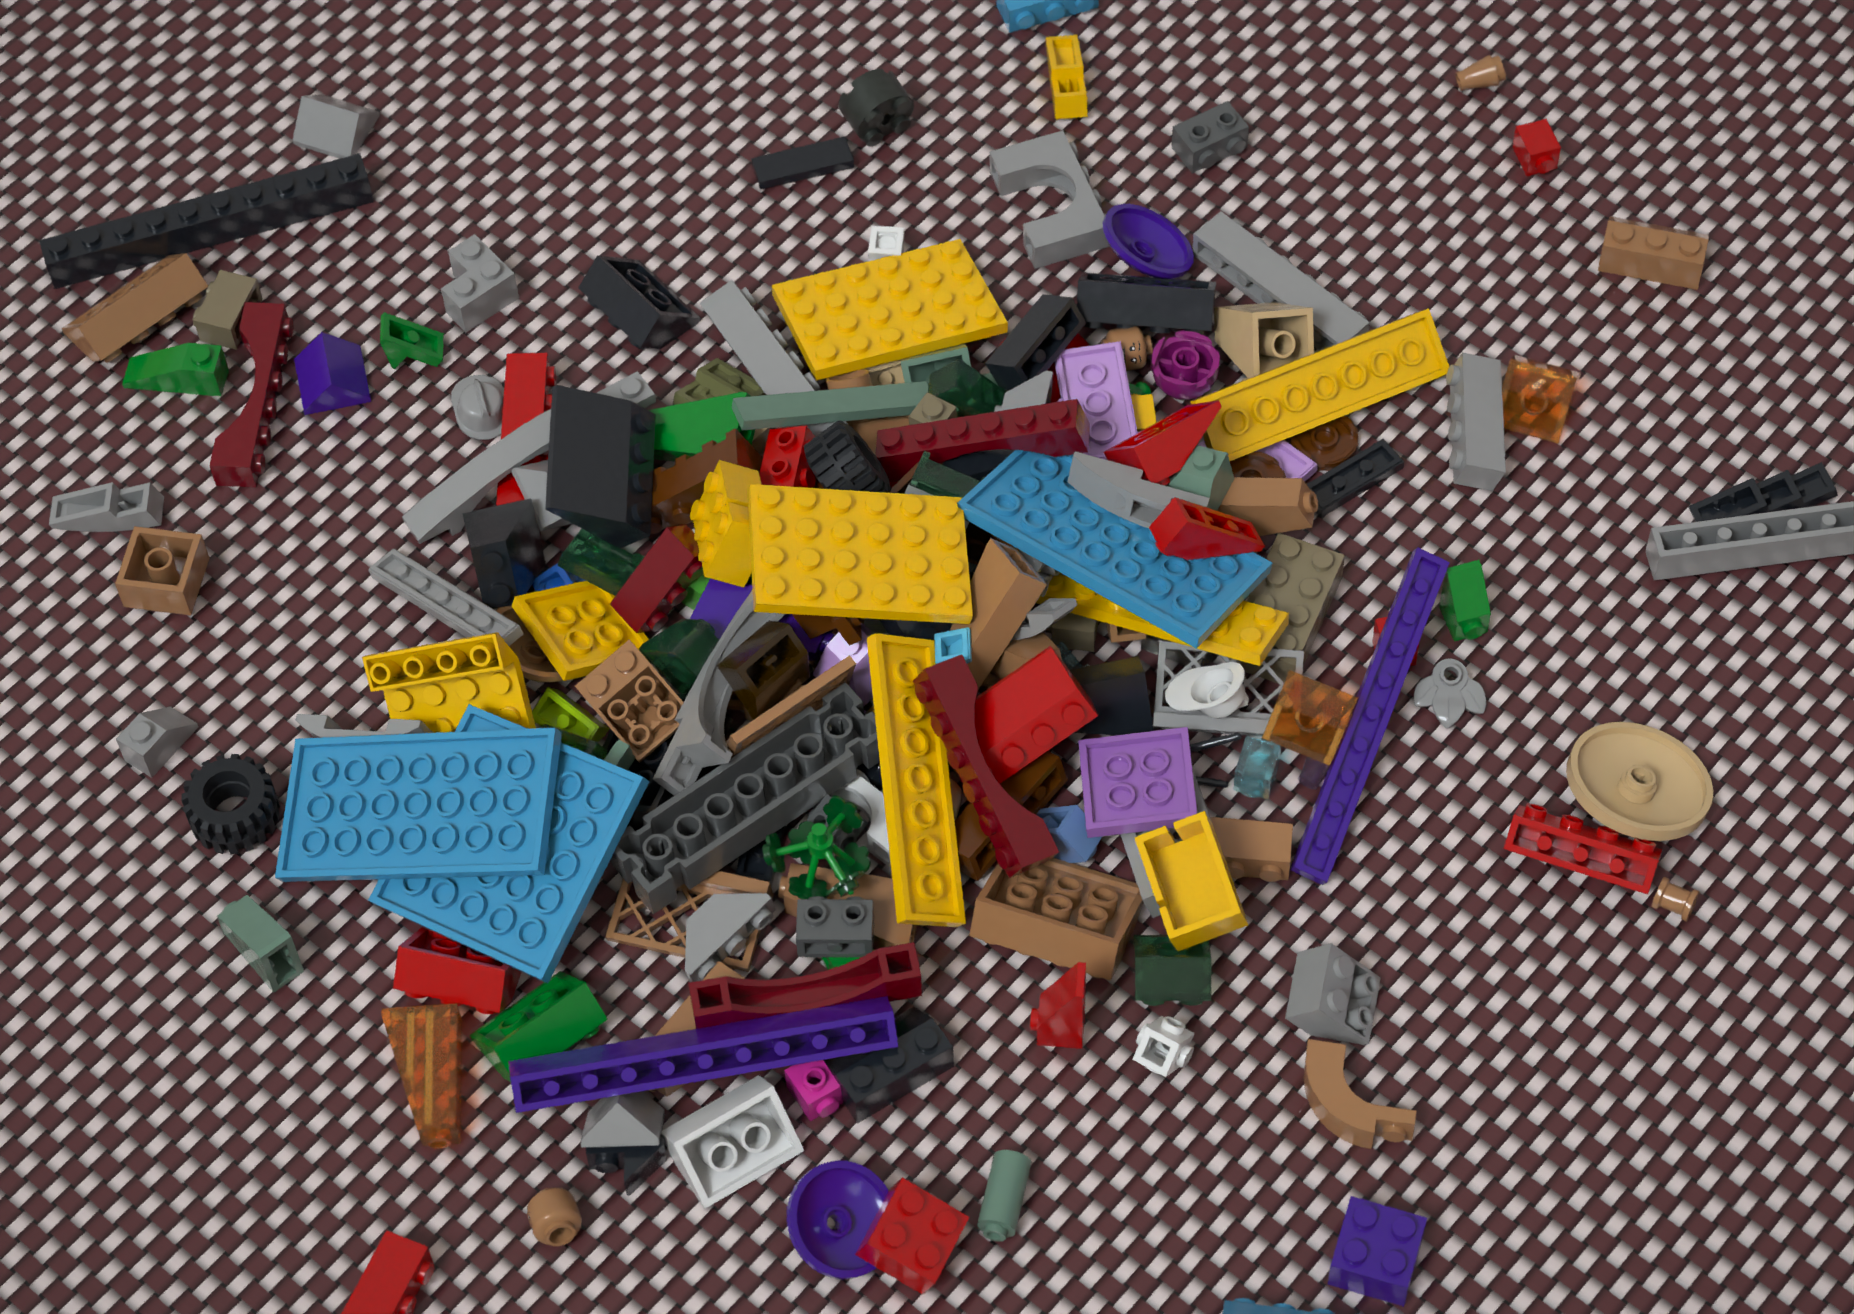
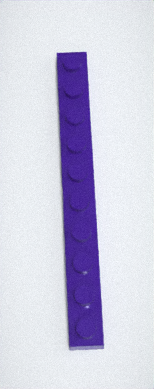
M1419 547L1412 552L1290 867L1291 871L1321 885L1328 882L1450 563Z

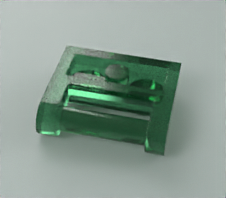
M581 528L561 555L557 566L616 596L645 556L638 552L634 555L622 548L620 549Z

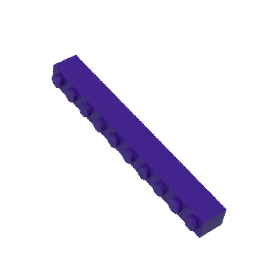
M885 996L508 1061L515 1110L516 1113L894 1048L898 1047L894 1012L888 997Z

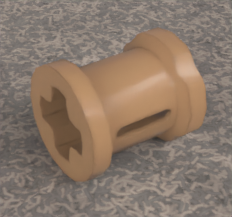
M1663 877L1651 907L1655 909L1659 907L1665 908L1681 915V920L1687 922L1695 907L1700 891L1696 889L1692 891L1686 890L1670 883V878Z

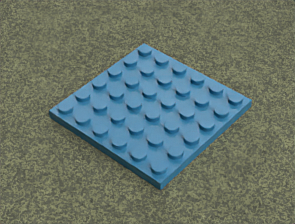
M469 704L455 732L527 728ZM561 743L544 875L379 879L368 901L545 983H549L649 781L638 774Z

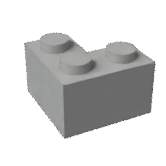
M475 234L448 251L453 276L456 279L441 288L446 313L465 333L519 299L515 274Z

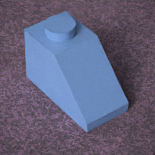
M1078 805L1042 808L1039 810L1037 816L1044 820L1059 850V853L1054 858L1068 863L1087 862L1093 857L1097 851L1096 846L1103 836L1088 838L1085 813Z

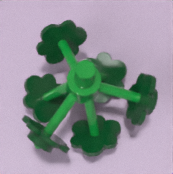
M833 796L829 803L823 807L824 813L828 815L826 821L829 826L827 828L823 823L814 824L811 821H804L798 826V829L789 831L788 838L791 842L786 847L780 845V840L776 833L766 835L767 844L763 845V857L766 864L772 866L775 873L785 872L784 858L786 854L792 858H800L804 864H810L808 874H801L799 877H791L789 879V892L800 899H808L815 896L828 898V896L839 893L841 897L848 894L852 895L854 890L860 886L858 883L859 878L864 876V873L871 866V861L867 857L869 849L866 846H859L857 843L852 842L843 851L833 842L832 833L835 830L842 829L844 833L850 834L854 829L861 827L863 824L862 817L856 813V805L845 801L840 796ZM826 858L835 873V877L840 881L829 890L825 881L817 880L815 877L819 859Z

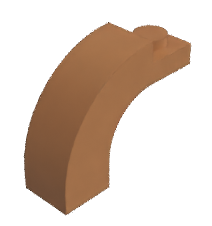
M1308 1039L1304 1066L1305 1093L1314 1114L1328 1130L1344 1141L1367 1149H1372L1374 1136H1381L1390 1142L1412 1141L1416 1110L1375 1105L1362 1100L1352 1092L1344 1077L1343 1068L1346 1044Z

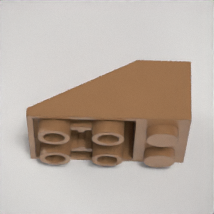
M630 639L575 685L577 690L621 741L630 745L639 763L671 737L680 725L674 719L684 702Z

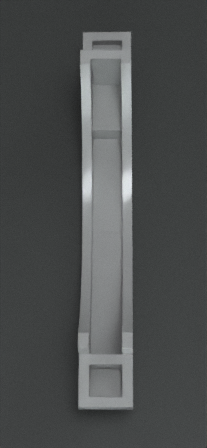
M638 371L597 392L598 394L633 401L643 408L656 403L655 393ZM551 409L523 424L474 457L402 516L403 521L419 544L446 530L452 536L461 532L465 524L463 513L472 512L480 500L500 480L507 476L513 468L519 467L530 459L549 450Z
M753 590L738 609L703 665L674 719L680 725L653 777L654 781L674 796L696 782L702 767L729 763L733 754L727 746L724 734L725 715L733 689L716 665L767 621L778 622L785 615L780 613L754 612Z

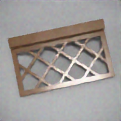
M849 655L730 735L726 743L733 753L731 758L807 707L811 706L815 711L822 708V697L845 682L848 685L850 684L856 666L853 658Z
M717 871L690 890L685 884L677 888L676 891L683 892L688 901L670 912L665 906L662 908L665 915L646 925L638 910L646 905L641 900L633 904L628 895L632 881L627 884L623 879L605 938L607 941L685 958L686 931L682 933L673 918L690 908L695 912L698 909L696 905L710 898L713 894L767 893L773 899L774 893L770 882ZM689 893H690V894H694V895H698V896H696V897H694V898L692 899L691 896L689 895ZM626 900H627V902H628V904L630 905V907H628L627 909L624 910V907H625V904H626ZM633 913L643 927L631 935L617 933L620 921ZM670 921L678 936L666 943L657 942L651 931ZM755 929L749 935V939L747 940L746 938L743 960L726 957L721 962L729 968L749 972L761 930ZM647 934L650 940L641 937ZM682 942L685 948L676 945Z

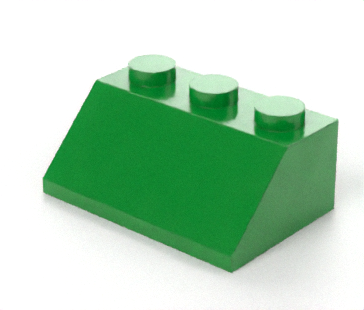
M559 971L551 977L549 983H542L469 1036L501 1076L511 1082L508 1061L569 1051V1047L580 1039L585 1040L595 1035L600 1029L599 1025L608 1020L586 982Z

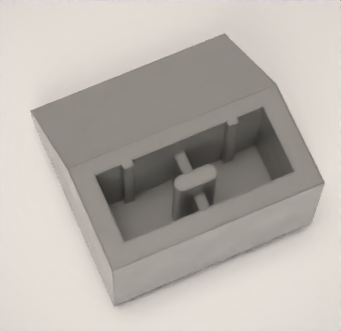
M1332 943L1300 951L1297 953L1285 1019L1311 1036L1360 1045L1369 1044L1381 977Z

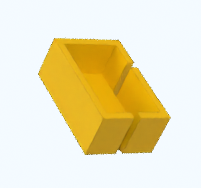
M719 460L714 472H709L706 476L704 492L700 500H695L693 503L690 519L694 523V539L698 542V559L702 562L704 577L744 588L752 573L748 489L750 484L761 485V480L757 470Z
M1205 811L1173 822L1174 828L1182 840L1175 843L1166 825L1134 837L1154 897L1160 906L1159 911L1169 940L1177 951L1248 926L1215 829Z

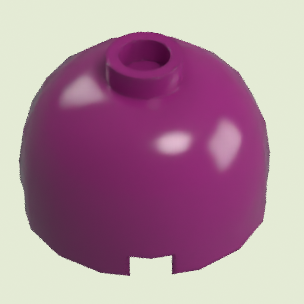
M1179 331L1175 332V337L1168 338L1167 340L1164 337L1158 341L1152 353L1151 369L1156 385L1166 395L1175 399L1191 400L1199 398L1208 392L1217 380L1220 354L1218 350L1216 352V349L1212 346V341L1208 337L1197 332Z

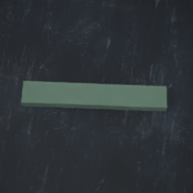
M923 381L733 398L731 408L741 429L752 430L830 423L838 420L852 421L907 416L912 413L927 392L932 395L933 393L927 382Z

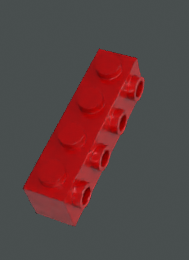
M807 425L769 429L759 473L761 485L814 488L816 478L806 460L804 445L815 438Z
M1527 803L1526 806H1518L1513 815L1503 849L1648 895L1663 851L1655 847L1656 843L1639 838L1631 840L1621 837L1619 832L1606 826H1598L1597 829L1583 825L1584 821L1572 815L1564 814L1562 817L1548 814V810L1545 807L1537 804Z

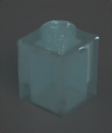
M1246 736L1235 770L1233 790L1241 792L1247 797L1269 799L1280 763L1281 744Z

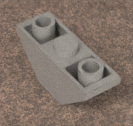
M767 893L713 894L687 919L685 972L690 982L703 980L718 961H723L728 955L733 956L737 954L746 944V938L755 929L761 930L768 925L773 918L775 907L772 898Z

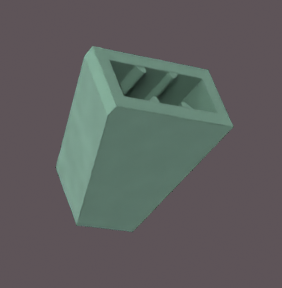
M245 895L238 901L229 903L217 915L224 935L273 993L304 972L291 935L248 895Z

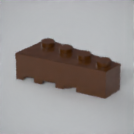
M735 428L726 433L725 440L719 443L711 440L702 445V452L692 457L684 454L676 458L675 465L671 468L659 467L653 470L651 534L658 533L667 527L688 524L693 521L690 519L692 505L695 500H700L704 492L706 476L709 472H714L719 460L757 470L760 473L763 457Z

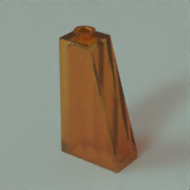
M442 1004L382 1008V1019L422 1145L443 1149L451 1144H461L462 1018L458 1005Z

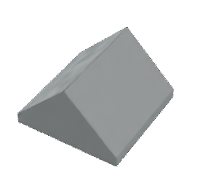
M323 94L302 96L292 141L294 145L339 159L352 156L358 152L380 115L378 111Z
M644 1091L601 1098L588 1111L581 1137V1147L659 1145L665 1118L664 1109Z

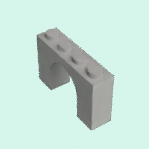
M1063 130L989 152L990 174L1000 196L1036 186H1050L1064 191L1073 200L1069 207L1060 213L1023 224V245L1034 269L1109 247L1103 231V219L1106 213L1103 214L1099 193L1096 189H1091L1087 168L1085 165L1080 166L1077 148L1073 141H1068Z

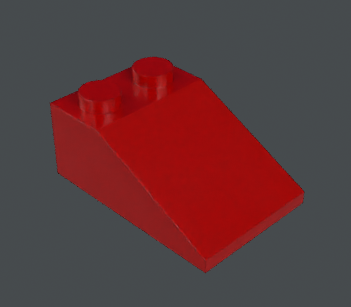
M1219 400L1187 405L1104 451V454L1109 461L1143 470L1142 480L1165 486L1170 483L1169 476L1181 470L1222 406Z

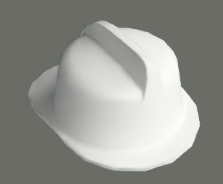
M1236 662L1187 670L1178 675L1168 685L1165 692V700L1171 708L1177 711L1200 710L1207 716L1215 719L1227 717L1238 708L1248 705L1249 699L1243 685L1245 670L1241 664Z

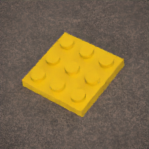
M604 577L514 597L511 607L563 681L587 676L629 639L648 661L653 660L656 653L655 647L645 633H636L610 605L616 593Z

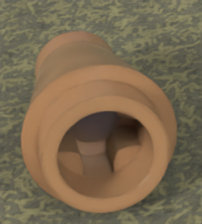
M1487 55L1462 71L1455 72L1460 91L1499 86V82L1506 80L1505 70L1498 55L1494 57Z

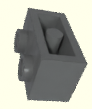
M1226 101L1173 126L1172 149L1193 174L1203 168H1209L1216 162L1231 155H1237L1248 147L1249 126L1229 101Z
M819 896L798 899L796 923L798 957H863L872 952L874 949L873 900H865L861 897L829 900Z

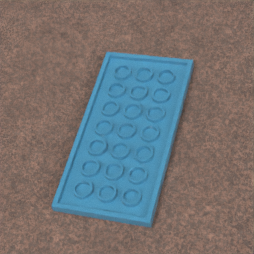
M1015 450L957 502L958 507L964 511L965 520L1196 649L1270 574L1273 564L1254 552L1193 560L1164 555L1156 547V540L1149 528L1125 520L1105 510L1079 493L1068 483L1073 454L1052 457L1036 452Z
M531 728L295 739L275 878L281 882L544 875L562 732L557 728Z

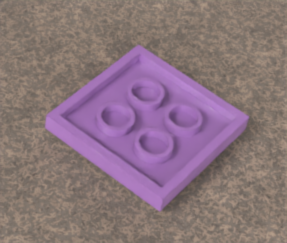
M1188 727L1078 740L1088 838L1151 831L1165 825L1167 828H1174L1173 822L1197 814Z

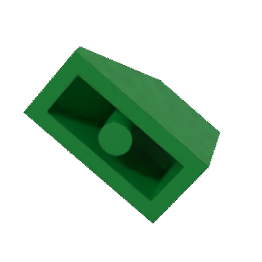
M1479 560L1449 567L1444 576L1439 609L1454 642L1462 639H1476L1488 632L1491 611L1482 565Z

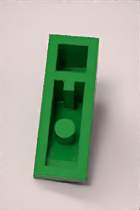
M185 343L130 357L122 385L123 388L222 397L229 368L221 345Z

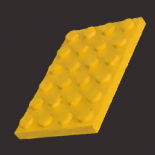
M961 239L901 253V256L883 257L772 285V296L816 381L1008 333V322Z
M750 484L748 489V512L754 612L970 624L973 611L964 511L957 505V502L962 497Z

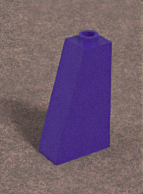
M710 578L683 631L687 641L715 647L734 615L752 591V585L746 583L743 588ZM785 614L778 621L790 624L808 651L810 661L818 662L826 645L835 636L832 633V629L810 639L793 617V614Z

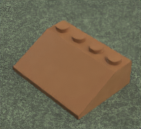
M1054 857L1045 864L1011 878L997 864L976 898L969 936L981 939L988 944H997L1016 950L1022 955L1035 956L1053 962L1061 967L1072 968L1078 962H1085L1086 973L1090 976L1111 980L1123 958L1144 902L1137 883L1068 863Z

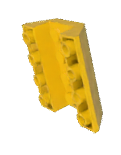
M498 632L370 654L362 657L370 691L383 690L390 719L421 720L434 733L455 732L467 706L470 704L527 729L536 728L519 658Z

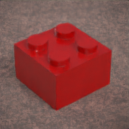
M902 1177L889 1190L855 1255L923 1295L936 1283L969 1217Z

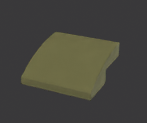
M716 358L697 369L695 381L676 391L672 404L677 405L738 392H746L751 396L765 395V393L752 377Z

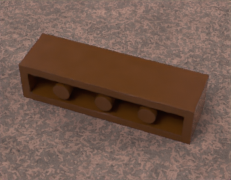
M1047 751L1000 783V785L1010 797L1025 809L1037 815L1039 810L1051 800L1068 779L1060 757ZM969 803L955 820L959 866L961 873L979 881L995 863L996 850L989 836H986L980 827L979 815L973 803Z

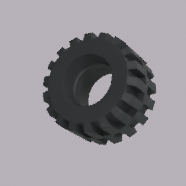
M841 420L836 421L804 445L806 460L824 489L884 493L891 491L890 481L883 466L862 437Z
M231 754V757L225 759L224 755L216 756L217 761L212 763L206 760L201 763L203 766L201 770L195 768L190 773L192 780L185 781L183 786L185 793L181 795V801L184 806L183 810L197 841L201 840L202 845L207 849L214 847L215 852L221 854L225 850H229L230 854H239V849L245 848L247 852L254 849V843L258 842L260 845L267 840L265 834H272L276 829L274 822L279 821L280 818L279 800L269 773H266L265 767L261 763L255 764L254 759L248 756L241 760L239 754ZM237 796L247 798L245 803L235 810L228 812L215 811L216 807L228 798Z

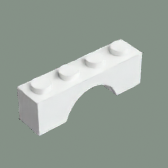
M856 769L857 777L831 795L840 796L845 801L854 803L858 809L866 814L871 822L867 832L869 852L891 868L883 790L879 791L871 785L867 776Z

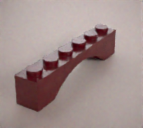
M245 302L239 330L245 349L255 362V380L250 398L241 414L225 431L215 438L209 467L216 486L256 487L259 474H263L265 471V455L263 453L265 446H269L271 442L270 419H275L277 402L275 395L276 391H281L282 389L281 367L282 364L287 363V338H291L294 331L293 318L288 317L285 304Z
M1078 399L877 430L875 456L883 466L890 482L899 481L917 463L929 472L944 461L977 451L996 449L1023 450L1059 457L1072 455L1075 451L1079 453L1089 451L1090 423Z
M958 655L925 668L913 680L916 696L925 705L931 717V726L934 733L942 739L947 750L949 764L953 769L957 770L963 782L965 797L969 802L973 803L979 815L980 827L983 833L989 836L996 850L995 856L999 866L1011 878L1047 863L1059 853V850L1044 820L1025 809L1010 797L996 781L984 760L975 728V700L978 685L963 655Z
M914 942L878 948L842 966L805 976L768 980L723 976L688 983L696 1029L885 996L888 997L889 1002L922 996L921 971Z

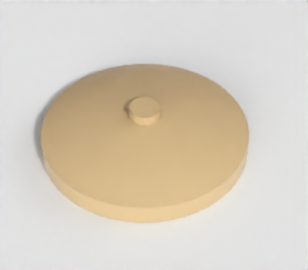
M1611 722L1595 726L1578 738L1567 761L1566 774L1568 784L1580 805L1605 826L1630 837L1650 841H1667L1684 837L1702 824L1712 804L1713 785L1702 761L1685 744L1673 736L1650 726L1631 722Z

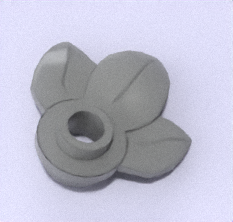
M1444 659L1435 665L1432 675L1420 680L1414 691V705L1416 707L1432 706L1436 718L1448 729L1460 719L1465 709L1472 713L1483 714L1486 708V697L1482 686L1468 677L1467 669L1460 661ZM1451 670L1455 672L1457 678L1453 681L1447 680L1444 672Z

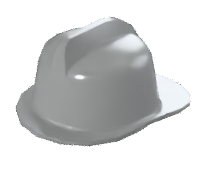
M472 375L463 378L454 386L451 392L453 409L461 431L467 436L477 440H490L501 435L504 388L499 381L486 375Z

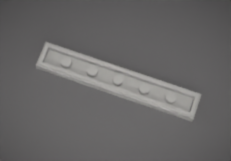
M396 549L389 551L368 569L374 580L465 637L498 632L508 646H510L523 635L518 624Z

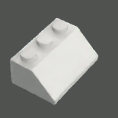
M759 1075L661 1132V1136L664 1137V1142L675 1165L705 1209L804 1151L774 1086Z

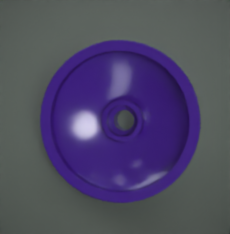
M1118 204L1111 207L1103 219V231L1106 240L1115 254L1130 268L1151 277L1168 279L1181 277L1189 271L1194 261L1192 247L1184 234L1165 217L1148 208L1134 204Z
M841 1160L818 1165L800 1178L789 1198L787 1226L792 1244L806 1264L825 1276L837 1279L860 1277L876 1269L875 1266L855 1254L889 1192L883 1181L868 1168L854 1162ZM829 1217L835 1222L834 1230L830 1229L827 1224Z

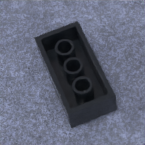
M1082 272L1078 279L1076 306L1086 321L1083 327L1103 328V323L1117 324V329L1150 326V331L1155 333H1170L1171 328H1178L1204 335L1205 331L1212 330L1216 282Z

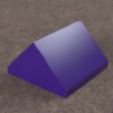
M321 332L294 358L304 415L371 402L360 345Z

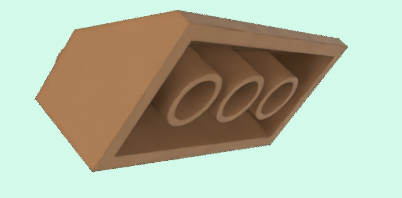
M187 253L169 255L61 328V330L90 360H104L105 363H108L122 353L120 347L129 341L135 344L150 334L147 330L155 323L161 326L176 316L175 309L183 304L189 307L203 297L200 292L206 289L208 284Z

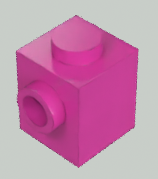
M823 1060L792 1065L784 1070L786 1086L810 1122L819 1116L827 1117L831 1115L843 1103L841 1086Z

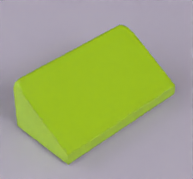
M548 687L532 711L536 723L543 728H557L562 732L561 742L585 753L609 731L605 724L558 689Z

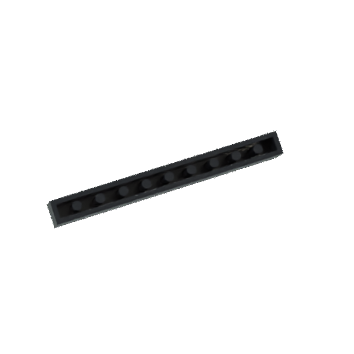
M359 153L39 240L53 287L58 289L161 261L169 255L194 252L373 203L374 200L364 163Z

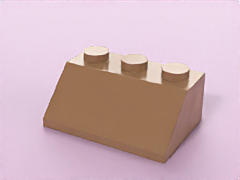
M1610 216L1598 271L1698 290L1709 235Z

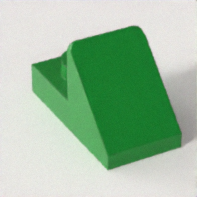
M386 312L381 315L380 344L393 369H396L406 357L435 367L443 361L444 333Z

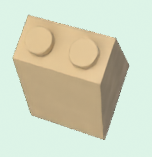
M1276 302L1214 307L1215 342L1247 378L1314 353L1312 307Z

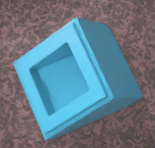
M969 627L934 634L935 664L961 654L967 664L972 661L971 629Z

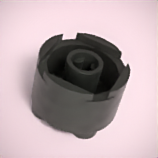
M874 69L862 74L851 83L853 89L850 93L846 95L843 92L839 99V110L858 137L869 147L877 145L884 136L894 131L897 134L906 131L911 125L909 118L914 109V102L890 70L889 73H885L883 69Z

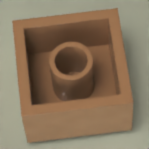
M134 526L115 582L123 606L192 615L209 561V555L202 534Z

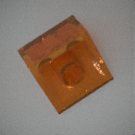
M1514 355L1509 361L1502 386L1504 429L1559 443L1573 404L1581 373Z
M1288 669L1262 738L1330 766L1358 697Z

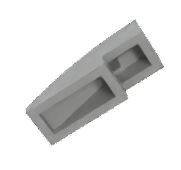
M111 482L53 496L49 526L52 529L85 532H116L133 530L134 526L144 528L160 526L164 496L150 482L124 489H119Z

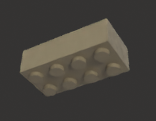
M1281 533L1277 534L1267 556V560L1273 563L1270 574L1251 592L1247 602L1289 613V624L1272 649L1304 651V665L1342 580L1344 554ZM1266 657L1264 661L1268 663L1274 657ZM1279 658L1270 666L1283 683L1295 674L1296 658ZM1239 660L1236 662L1241 664L1246 673L1252 675L1263 667L1262 665L1257 666ZM1267 670L1259 676L1277 683ZM1295 679L1287 687L1294 688Z

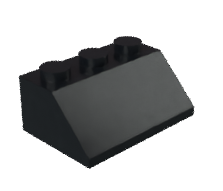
M597 255L578 287L588 297L587 302L596 309L602 310L608 316V322L625 332L629 336L628 341L641 350L646 348L662 349L693 328L701 320L691 308L640 260Z
M912 1007L894 1018L898 1047L823 1060L840 1084L843 1103L857 1123L954 1067L953 1046L932 1017Z

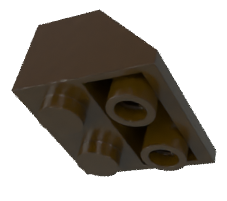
M771 620L767 621L716 665L753 720L787 698L810 678L808 651L790 624Z

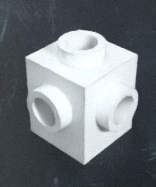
M1161 1016L1151 1024L1146 1023L1140 1030L1136 1040L1138 1047L1132 1060L1144 1065L1154 1073L1167 1077L1179 1067L1184 1068L1188 1064L1194 1051L1190 1044L1195 1033L1185 1029V1024L1180 1020Z

